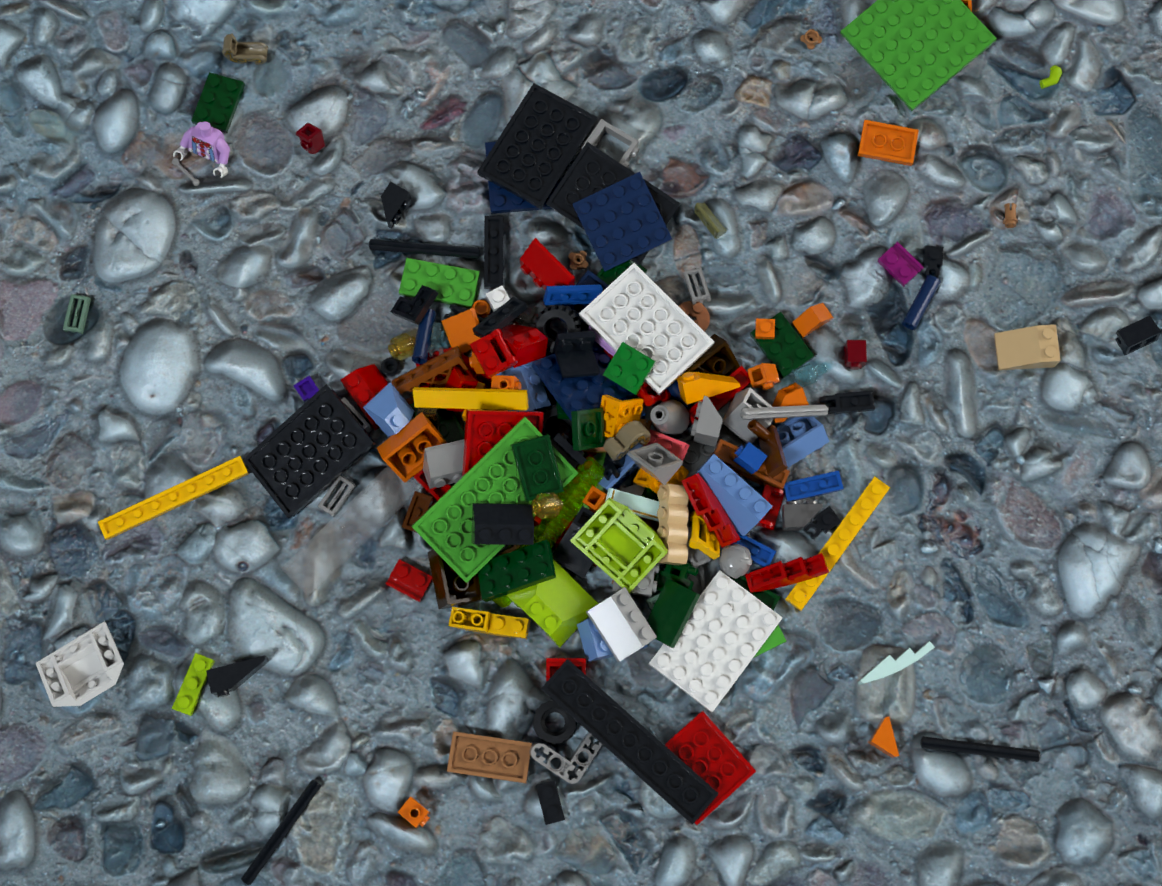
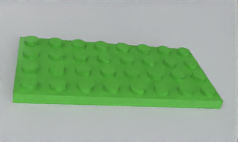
M523 417L411 526L466 583L505 546L472 543V503L532 504L534 518L554 498L550 495L546 499L539 498L528 502L525 501L511 444L543 436L526 417ZM552 445L564 488L578 472Z

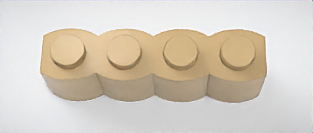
M660 485L657 492L660 504L657 511L659 521L657 534L668 552L658 563L683 565L687 563L688 559L687 523L689 512L687 504L689 497L683 485Z

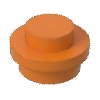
M477 300L472 305V308L475 309L476 314L480 317L485 318L490 314L491 308L487 301Z

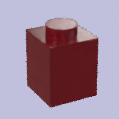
M847 340L844 345L845 367H850L852 370L861 369L867 363L866 340Z

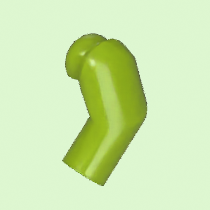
M1053 65L1050 68V76L1039 81L1041 89L1056 85L1062 75L1060 67Z

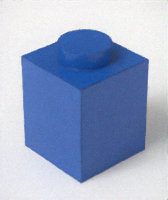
M748 442L745 445L741 444L734 453L736 457L733 461L752 475L757 472L767 458V455Z

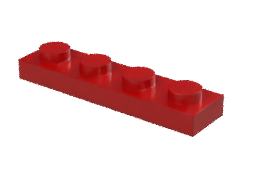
M742 365L729 375L740 383L739 388L709 397L717 411L730 402L736 393L744 390L751 384L749 374ZM698 403L688 410L692 424L694 419L698 420V417H695Z

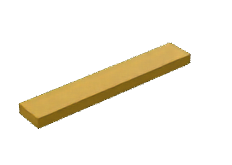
M414 387L413 389L415 408L528 410L529 408L527 390Z

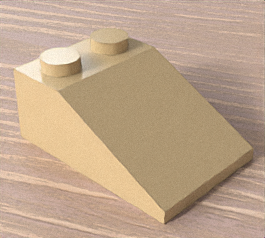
M1038 325L994 334L998 370L1051 368L1061 361L1056 325Z

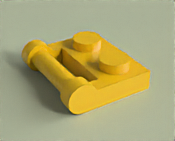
M695 511L691 512L692 532L689 546L693 549H699L715 560L720 557L718 539L714 531L709 532L702 515L697 516ZM700 524H701V539L699 538V528H700Z

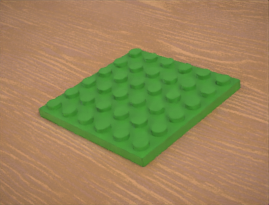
M877 0L840 31V34L911 111L916 109L997 40L961 0Z

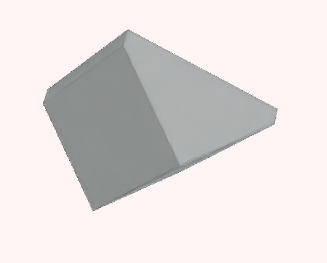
M658 443L628 451V456L638 467L664 486L683 464L680 458Z

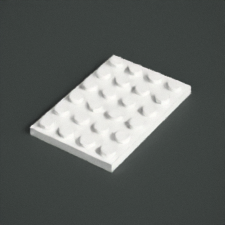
M635 263L579 313V316L615 352H617L621 343L624 342L656 361L645 382L659 395L714 344V341Z
M719 570L700 595L674 649L663 644L649 662V665L712 713L783 617Z

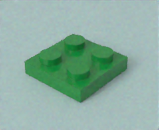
M622 342L603 375L637 395L656 361Z

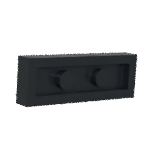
M512 297L473 328L474 335L482 338L496 329H503L528 309L526 302Z

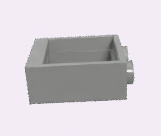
M601 119L581 150L587 142L596 147L606 132L629 146L619 163L628 168L630 165L628 162L631 158H635L640 150L638 148L639 141Z

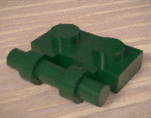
M689 563L683 565L663 564L666 565L665 571L659 570L655 575L654 581H657L656 589L662 591L667 579L692 590L694 582L688 580V576L690 574L696 576L699 570ZM675 569L680 570V576L674 575L673 571Z

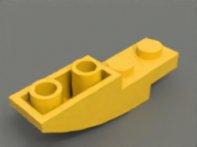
M452 607L448 626L495 636L527 639L531 620L493 614L486 611Z

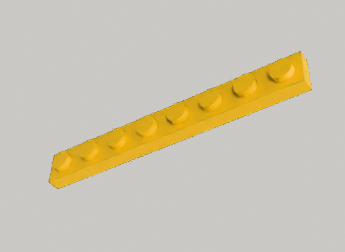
M238 456L98 521L104 538L109 540L248 475L249 472L242 457Z
M875 476L818 553L824 555L829 572L890 489L888 485ZM828 573L797 583L785 600L802 611Z

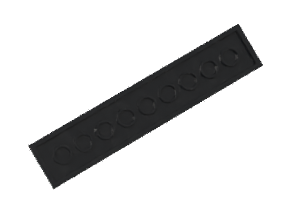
M568 659L541 688L547 696L691 825L694 824L719 794Z

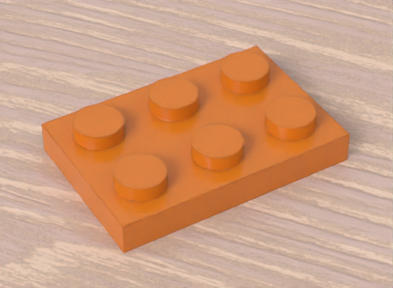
M864 120L857 156L912 166L919 130Z

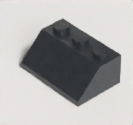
M472 503V543L534 545L532 504Z

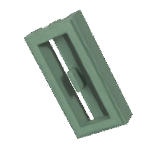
M71 294L63 331L83 334L91 302L90 297ZM76 299H78L72 327H69L74 310ZM81 308H82V313H81V317H80V321H79V325H78V320H79V316H80V312H81Z

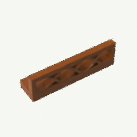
M456 346L392 380V385L401 396L406 391L413 392L414 387H418L423 382L429 383L428 388H442L446 385L453 366L460 364L463 368L461 372L464 375L466 370L470 371V369L462 359L461 350ZM438 374L446 375L442 381L434 380ZM413 395L405 399L408 404L414 402Z
M723 439L718 440L712 454H715L736 474L762 486L767 484L778 489L784 488L790 473L789 470L785 469L772 478L767 474L765 462H763L757 472L751 475L733 461L736 457L734 453L738 447Z

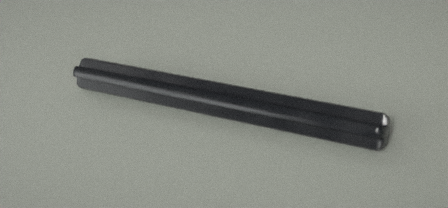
M370 239L369 241L370 250L478 259L480 255V250L476 247Z
M924 736L920 741L921 748L1031 762H1039L1040 752L1032 749Z
M311 780L242 876L241 880L245 884L251 885L320 789V783Z

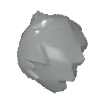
M740 544L725 546L721 550L719 557L720 570L728 577H733L734 579L744 576L752 565L749 549Z

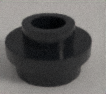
M387 358L382 362L381 370L384 375L392 377L398 374L400 364L394 358ZM393 365L394 369L388 370L387 367Z

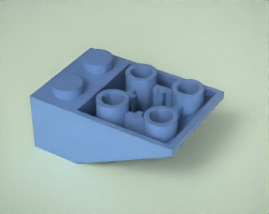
M586 619L577 624L587 662L614 656L591 619Z

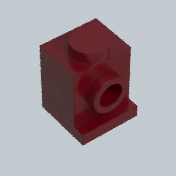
M309 122L295 133L300 138L302 148L310 154H316L325 146L322 130Z

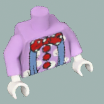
M198 122L196 126L190 127L184 133L180 142L181 147L174 151L173 157L180 153L182 156L180 161L187 156L186 148H188V151L220 164L219 167L213 170L214 176H217L220 172V178L226 176L228 169L225 164L228 163L230 147L226 143L223 133L211 127L208 122Z

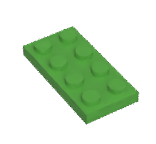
M406 258L399 295L414 298L423 285L439 293L434 302L472 308L480 271Z

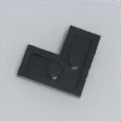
M422 285L413 300L400 296L390 312L397 317L419 325L439 293Z

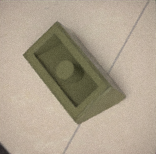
M705 203L695 204L694 212L714 238L717 239L726 233V229Z

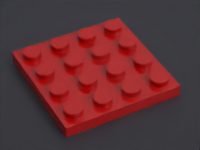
M466 409L462 476L523 417H526L542 434L544 412Z
M703 711L665 744L670 751L719 793L694 822L696 826L756 772Z

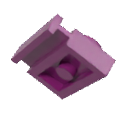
M898 241L877 261L903 287L924 268Z

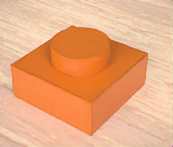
M756 318L755 339H774L775 319Z

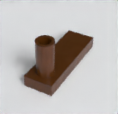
M755 419L751 420L747 428L758 436L761 451L767 455V458L764 460L767 474L774 478L788 468L777 428L774 425H770L766 429Z

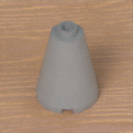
M665 400L655 406L650 413L654 429L672 438L682 434L688 428L690 422L688 410L677 400Z

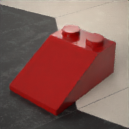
M511 324L501 329L502 337L512 355L516 356L518 363L513 366L514 368L546 357L548 338L537 328ZM496 340L492 341L491 344L495 345L497 352L506 359Z

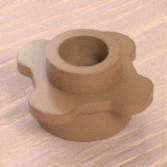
M809 29L805 35L801 36L800 40L807 45L808 49L812 50L816 44L822 42V37L814 29Z
M580 251L579 253L571 252L568 256L571 260L570 268L572 270L587 268V253L585 251Z

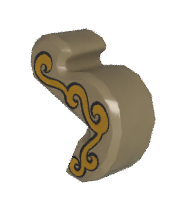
M232 33L224 37L222 53L228 60L234 63L254 62L256 65H260L267 61L268 46L262 42H237Z
M633 420L622 426L614 437H609L605 441L603 448L613 460H619L639 442L646 446L650 441L651 434L640 421Z

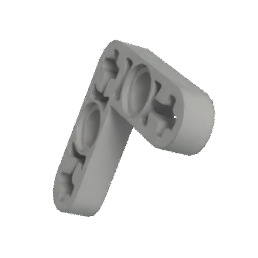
M588 732L569 761L542 743H535L531 746L530 756L566 782L574 784L581 779L602 744L599 741L597 744L593 743L590 749H593L592 753L588 749L583 748L584 745L589 746L591 743L589 738L592 735ZM541 747H543L542 752L546 755H548L549 752L552 753L547 757L546 763H543V761L545 760L544 757L538 755L537 757L535 756V748L540 749ZM582 751H585L588 755V759L584 763L578 761V754ZM554 757H558L561 761L557 769H553L550 765V761ZM573 762L582 766L581 770L579 768L575 770V778L571 777L568 779V770L573 771L576 767L572 765Z

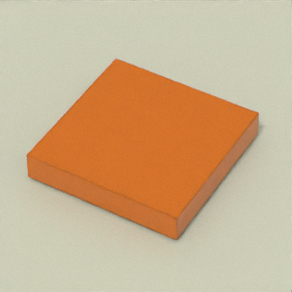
M474 308L441 321L451 348L458 346L461 354L470 351V343L480 339L473 332V328L480 323Z

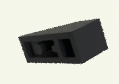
M261 656L206 670L211 694L217 695L218 698L230 695L229 692L236 690L269 662L268 657Z

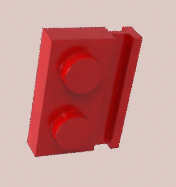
M399 559L385 584L420 603L433 578L431 575Z

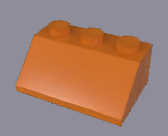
M421 412L396 435H392L379 445L377 450L383 461L405 483L423 469L425 448L447 442L433 423Z

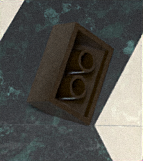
M713 334L710 338L714 341V344L684 373L701 372L729 376L740 365L727 341Z
M434 549L428 552L438 609L459 607L482 601L478 573L466 583Z

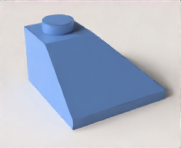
M391 382L363 407L387 437L396 435L410 422L415 412Z

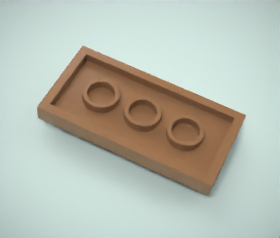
M453 731L447 772L526 783L532 743Z

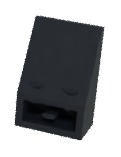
M584 506L581 507L552 554L553 559L558 564L583 579L594 562L570 540L595 514Z

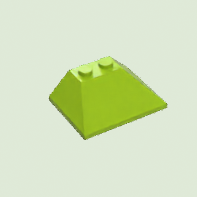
M610 498L605 501L570 540L622 588L625 587L629 593L668 552L658 534L627 506Z
M553 559L556 578L506 596L544 630L546 635L560 648L578 629L577 624L589 617L586 611L594 607L598 602Z

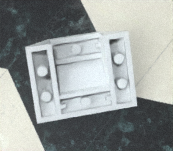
M104 621L35 664L51 705L53 707L81 706L114 686L119 678L124 662Z

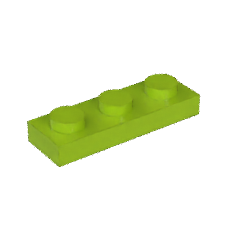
M195 653L172 709L192 716L208 679L206 670L212 669L215 660Z

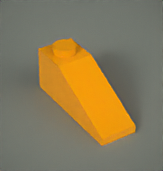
M686 372L677 378L681 399L687 405L703 400L704 396L709 398L740 387V383L730 376Z

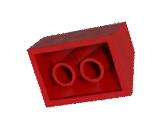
M535 238L520 258V269L523 273L529 274L533 278L535 285L538 288L542 287L544 290H546V286L575 285V277Z
M371 364L354 370L342 378L341 382L373 429L377 430L380 427L363 407L388 382L375 364Z

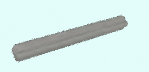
M825 404L741 409L740 416L743 420L826 416L829 409Z

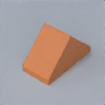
M824 303L810 306L792 324L800 336L804 338L834 317Z
M888 716L881 719L868 743L894 758L899 756L890 717Z

